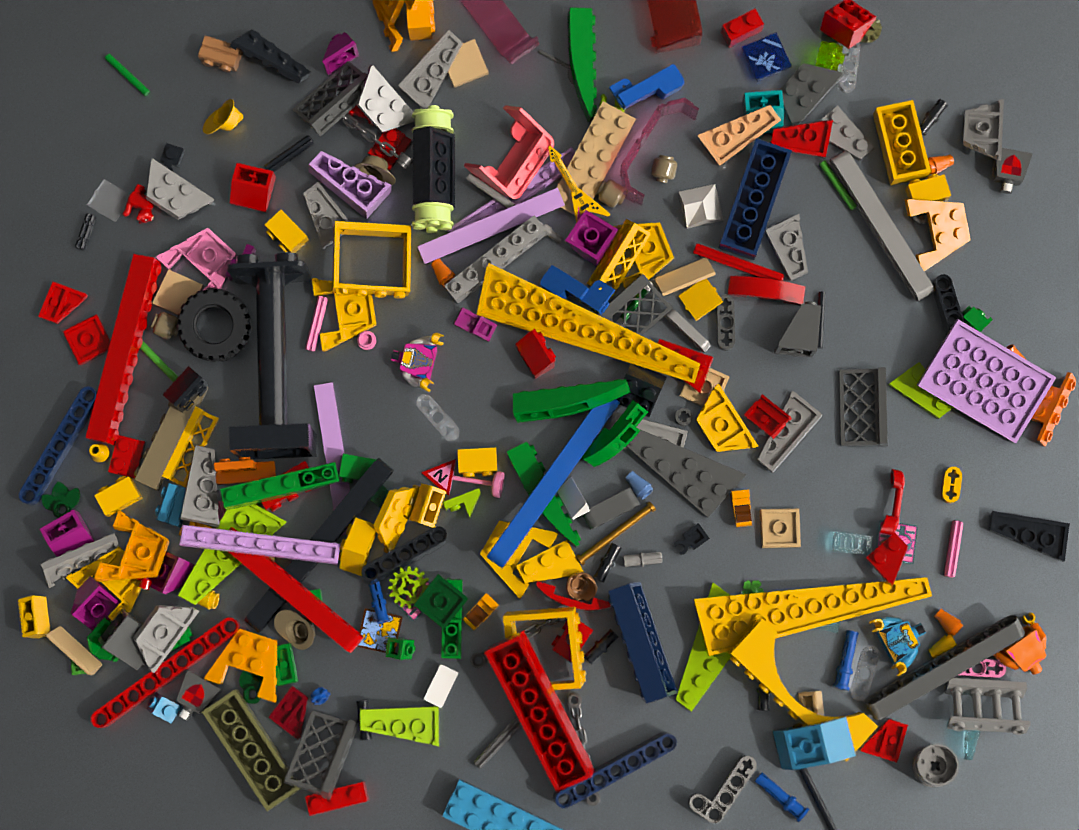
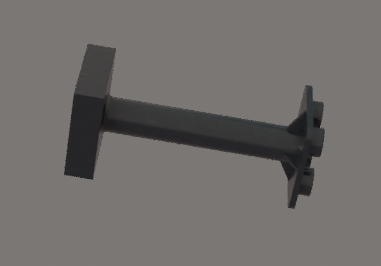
M296 253L275 254V262H260V257L255 254L236 256V263L227 265V271L235 283L250 284L256 287L259 425L229 427L230 451L238 458L250 457V460L317 457V434L309 423L288 424L285 286L293 282H309L312 280V275L306 263L298 261V254Z

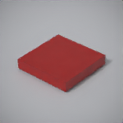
M97 314L62 331L80 366L108 352L111 340Z

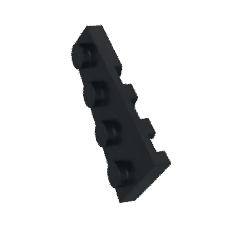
M253 29L231 42L230 47L234 50L239 48L245 51L244 55L250 58L254 56L262 60L261 64L266 67L277 68L278 73L298 84L309 78L311 71Z
M997 511L991 512L989 531L1061 562H1065L1070 523Z

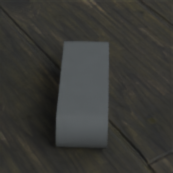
M628 488L589 508L590 511L583 514V517L590 530H593L636 508L640 504L632 488Z

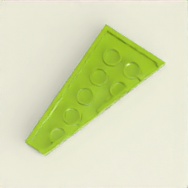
M253 504L226 510L219 527L216 529L229 530L232 527L238 532L272 536L287 522ZM204 549L178 596L196 605L235 570L241 562L228 551Z
M712 583L708 598L731 596L715 583ZM700 624L675 699L691 712L731 658L728 654L729 651L708 656Z

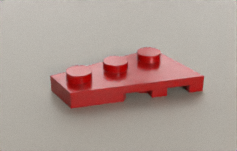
M833 119L773 128L770 143L792 150V152L826 157Z
M659 339L658 344L700 363L695 383L685 382L701 394L713 357Z

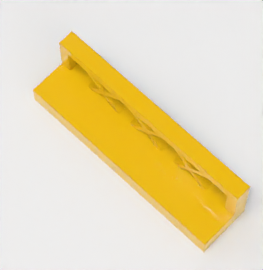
M626 219L587 284L592 286L597 280H601L604 283L612 280V288L616 292L651 233ZM639 230L644 235L640 241L635 242L634 236ZM632 248L631 256L625 258L624 252L626 249ZM622 264V271L615 275L614 268L616 265Z
M195 406L162 477L185 488L187 487L190 469L188 471L187 467L191 466V463L186 464L184 456L188 452H194L195 447L192 439L195 435L201 434L203 437L202 444L198 446L206 447L219 420L218 417L204 412ZM203 416L213 420L210 427L202 429L200 424ZM185 468L187 474L184 482L174 478L177 471Z

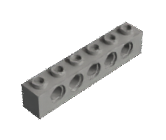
M535 215L444 285L445 288L459 304L483 285L488 263L501 269L505 268L548 234L546 229Z

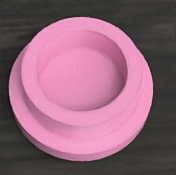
M364 331L359 334L357 343L361 349L370 350L376 345V337L372 332Z

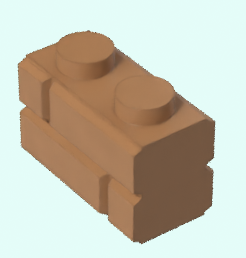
M204 36L198 57L205 66L212 67L215 65L219 66V69L229 73L231 70L236 72L243 50L239 48L234 50L230 47L231 43Z

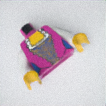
M434 333L431 336L412 340L410 344L405 345L404 352L393 350L391 361L401 363L400 372L411 386L424 389L427 392L431 391L427 386L430 383L434 384L430 378L438 350L436 345H443V342L438 340L440 337H444V335Z

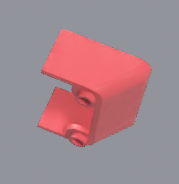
M505 105L503 109L515 120L510 127V134L516 140V143L497 170L491 166L483 167L482 165L465 163L464 167L502 195L511 199H518L549 156L548 147L554 148V140L524 109Z

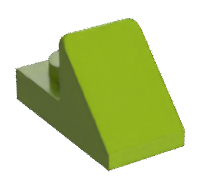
M478 488L444 501L443 504L446 511L455 512L462 508L461 505L465 504L469 518H471L481 495L480 489Z

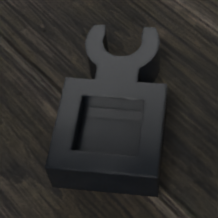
M166 143L160 161L164 163L163 166L174 172L173 167L179 168L185 149Z
M698 523L683 534L685 540L676 541L674 547L679 544L683 545L684 550L679 554L684 555L688 551L689 546L695 550L710 538Z

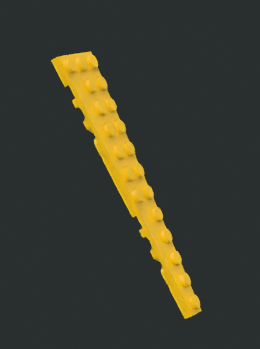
M490 263L486 267L477 315L526 331L536 329L537 333L541 332L543 336L695 383L700 363Z
M925 577L895 580L893 586L887 581L699 598L693 599L707 654L712 656L730 651L759 618L764 619L777 631L776 638L928 598L932 596L928 579Z

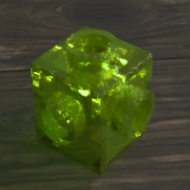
M821 41L815 66L837 71L839 64L843 65L845 54L842 53L843 45Z

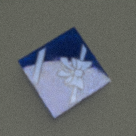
M777 32L742 47L757 82L792 66Z

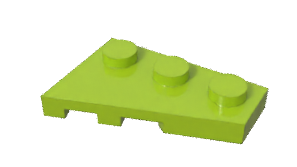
M920 362L888 384L937 419L954 408L917 386L926 370Z

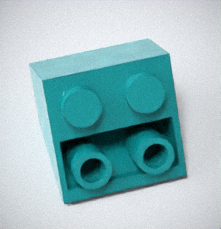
M782 90L744 93L742 99L744 115L771 105L781 121L763 134H772L773 128L784 127Z

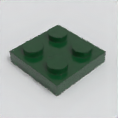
M438 574L414 603V606L445 629L469 598Z

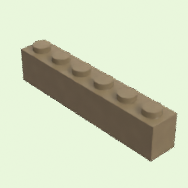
M206 392L201 397L197 396L193 401L194 405L183 413L169 401V409L160 419L161 426L158 431L154 432L151 438V447L145 450L143 454L144 461L135 471L134 476H136L135 480L157 491L160 490L165 480L162 475L195 406L200 407Z

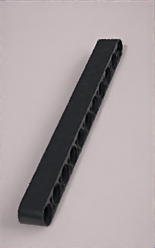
M380 458L376 459L310 540L335 543L348 528L349 524L354 521L388 480L394 470ZM293 559L285 571L299 583H302L319 562ZM270 587L245 617L244 621L260 633L287 601Z

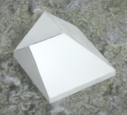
M715 184L678 192L686 228L724 220Z

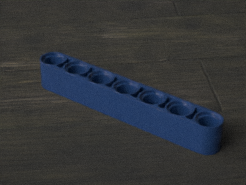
M87 386L80 390L19 492V499L23 503L32 506L40 501L90 418L97 391L92 387ZM93 392V398L90 401H86L87 393ZM83 408V415L76 417V411ZM69 425H73V432L66 434V428ZM63 441V448L57 451L56 444ZM49 458L54 460L51 467L46 466V461ZM38 475H43V477H44L43 482L40 483V484H37V483H36V478H37V476H38ZM32 491L33 498L27 501L26 494Z
M661 732L595 768L592 777L557 793L555 791L553 793V801L560 808L566 809L673 751L677 746L676 738L668 732ZM665 737H669L670 744L664 747L662 741ZM652 746L653 753L650 756H646V748ZM630 756H636V762L633 765L628 764ZM614 765H618V773L612 775L610 772L611 768ZM598 774L601 775V782L594 784L593 778ZM579 784H584V791L580 794L576 793V787ZM563 793L567 794V800L564 803H559V796Z

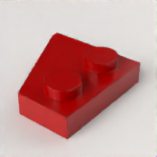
M52 282L38 317L58 324L78 307L88 295Z
M894 533L866 557V560L893 586L908 550V545Z
M888 719L862 746L860 751L898 763L908 725Z

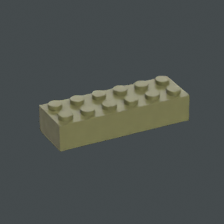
M233 690L202 711L266 811L273 809L301 789L284 783L289 766L239 690ZM292 774L291 779L298 781L295 775Z

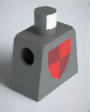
M1002 148L1001 160L993 158V181L1002 183L1000 192L1011 194L1013 185L1019 186L1023 182L1032 153Z
M187 671L176 701L184 705L178 715L185 720H189L194 711L198 714H203L202 711L212 704L223 689L194 672Z

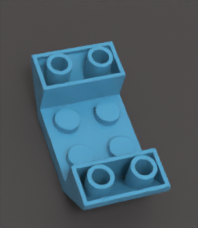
M846 717L792 729V727L773 730L781 768L784 770H797L825 765L856 756Z

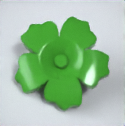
M747 580L743 586L745 590L741 594L763 593V588H760L762 583L757 580L752 581L751 584Z

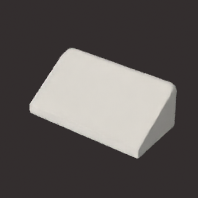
M570 477L559 488L557 493L572 519H575L590 510L573 478Z
M440 664L423 700L442 708L458 672Z

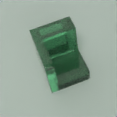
M382 486L371 498L372 503L379 509L382 508L389 492L385 486Z

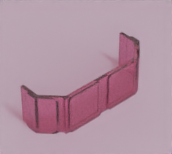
M460 0L497 51L509 63H515L539 46L538 37L532 38L527 34L503 0Z
M680 98L668 101L667 104L662 103L658 105L644 127L640 139L636 140L623 160L620 169L621 183L624 187L625 198L631 202H636L642 206L645 195L630 186L627 174L629 166L660 117L682 112L694 120L697 119L699 108L688 99Z

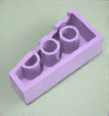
M322 151L309 163V173L365 219L391 193V184L384 183L372 175H367L359 171L358 168L344 164L343 161Z

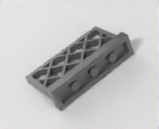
M348 61L293 108V111L321 137L356 106L358 96L361 94L363 81L366 80L367 74ZM349 69H351V73H350V74L344 75V73H345L346 71H348ZM349 80L348 84L342 85V81ZM337 82L335 87H330L331 84ZM335 92L333 97H328V93ZM323 94L322 99H316L319 95ZM321 104L320 109L313 110L314 105ZM309 106L308 111L301 112L305 107Z
M641 274L609 302L608 308L602 315L598 313L597 315L607 320L610 318V321H612L613 315L616 312L624 313L623 324L618 325L624 328L637 327L636 333L642 336L673 308L646 276ZM647 285L653 291L652 299L641 298V290ZM639 293V298H633ZM638 300V312L627 311V302ZM641 300L652 301L651 312H640ZM654 301L663 302L667 307L662 313H653ZM626 313L637 314V325L626 324ZM640 314L651 315V321L647 326L639 325Z
M886 367L839 370L841 446H888ZM874 373V382L870 386L861 380L865 374ZM844 374H852L857 380L849 387L844 382ZM859 381L867 388L860 396L852 390ZM874 384H875V392L871 389ZM849 391L857 397L851 405L844 401V396ZM868 391L875 395V400L870 405L862 399ZM859 400L867 406L860 415L852 408ZM869 409L875 414V419L870 424L862 418ZM849 410L858 416L851 425L844 419V415ZM859 419L867 425V428L861 434L852 427ZM874 423L876 424V430L872 427ZM851 428L858 437L854 441H845V434ZM870 428L876 433V441H867L862 435Z
M312 710L284 783L320 794L322 798L330 800L357 731V722L353 720L345 721ZM315 717L322 719L325 725L315 729L313 726ZM336 724L343 726L340 733L333 735L330 729L331 726ZM328 729L331 737L321 741L317 733ZM315 734L318 743L308 747L306 743L307 737ZM333 740L336 747L327 753L323 744ZM321 746L324 754L314 759L310 750ZM308 752L311 760L301 765L299 756ZM326 758L329 763L328 767L319 770L316 762ZM314 764L317 772L306 776L303 768ZM301 770L304 778L299 781L292 780V774ZM320 776L322 780L320 788L311 786L309 780Z

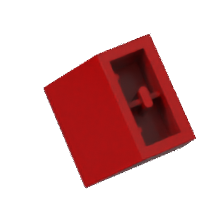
M843 0L824 13L820 30L850 49L861 41L877 16L853 0Z
M236 163L231 182L230 204L267 213L276 180L274 172Z
M533 329L515 343V347L536 379L555 368L556 356L551 348L547 349L545 346L546 339L541 332L537 333L536 329Z

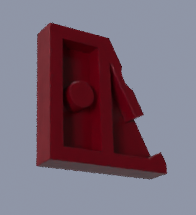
M292 686L270 714L269 718L299 740L302 734L309 698Z

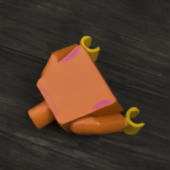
M1029 612L1028 615L1031 621H1028L1024 615L1022 616V622L1026 625L1023 627L1025 631L1024 637L995 653L993 656L1006 667L1014 670L1020 669L1023 672L1030 670L1033 675H1036L1042 671L1039 662L1046 658V634L1040 625L1034 622L1035 614Z

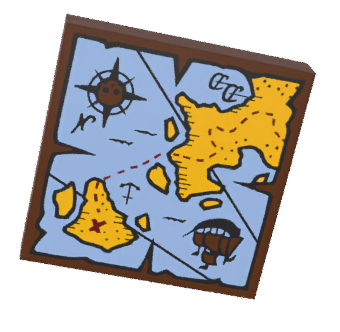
M365 608L359 632L364 638L357 647L386 653L388 637H399L403 616L387 613L389 622L377 624L375 610ZM395 643L394 653L396 651L397 643Z

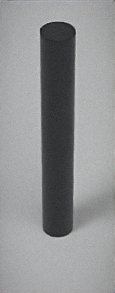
M823 291L818 292V305L821 306L817 349H823L826 292Z

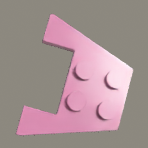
M206 228L179 245L173 246L170 250L157 255L156 258L168 269H171L182 256H185L211 280L203 289L207 290V288H222L226 279L227 265L231 263L232 258L235 259L237 254L209 228Z

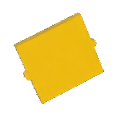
M708 279L697 282L679 295V298L686 306V311H689L696 321L723 303V300L716 292V287H713Z

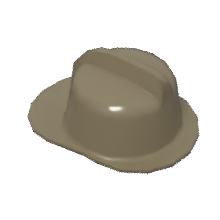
M368 155L364 157L361 163L354 166L359 171L372 175L384 183L387 182L394 185L396 182L394 176L388 171V164L383 158Z
M282 610L276 614L274 626L280 636L300 650L308 649L312 645L316 636L315 627L308 618L301 617L292 610Z

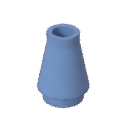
M634 471L626 476L625 480L629 483L637 498L640 497L643 500L653 491L651 484L638 476Z

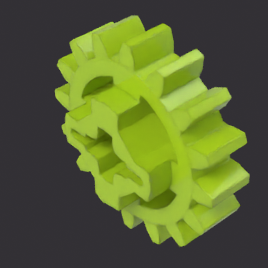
M408 566L407 571L400 568V574L393 573L396 578L395 580H389L393 583V586H389L388 589L393 590L390 597H396L394 600L395 604L400 601V607L403 608L407 604L408 609H411L412 604L419 598L416 595L418 588L422 586L421 596L429 586L426 585L429 578L423 579L424 572L418 574L417 567L414 571H411V567ZM408 575H414L419 579L411 580ZM402 579L401 587L396 589L398 581ZM406 579L408 583L415 586L412 588L413 596L408 590H404L407 587ZM407 595L411 601L404 600L399 596Z

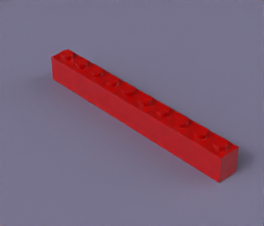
M133 254L85 437L89 440L114 445L118 438L119 424L123 419L124 405L128 400L129 385L132 384L133 370L138 362V351L143 343V331L147 327L148 312L152 308V297L157 289L156 281L161 273V262L154 257Z

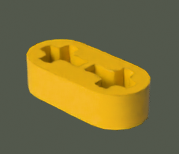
M950 467L943 474L941 498L948 504L956 502L960 496L962 472L957 467ZM952 471L957 475V478L953 480V484L951 483V477L948 476ZM950 487H952V493L955 494V497H952L951 500L946 495V492L950 491Z

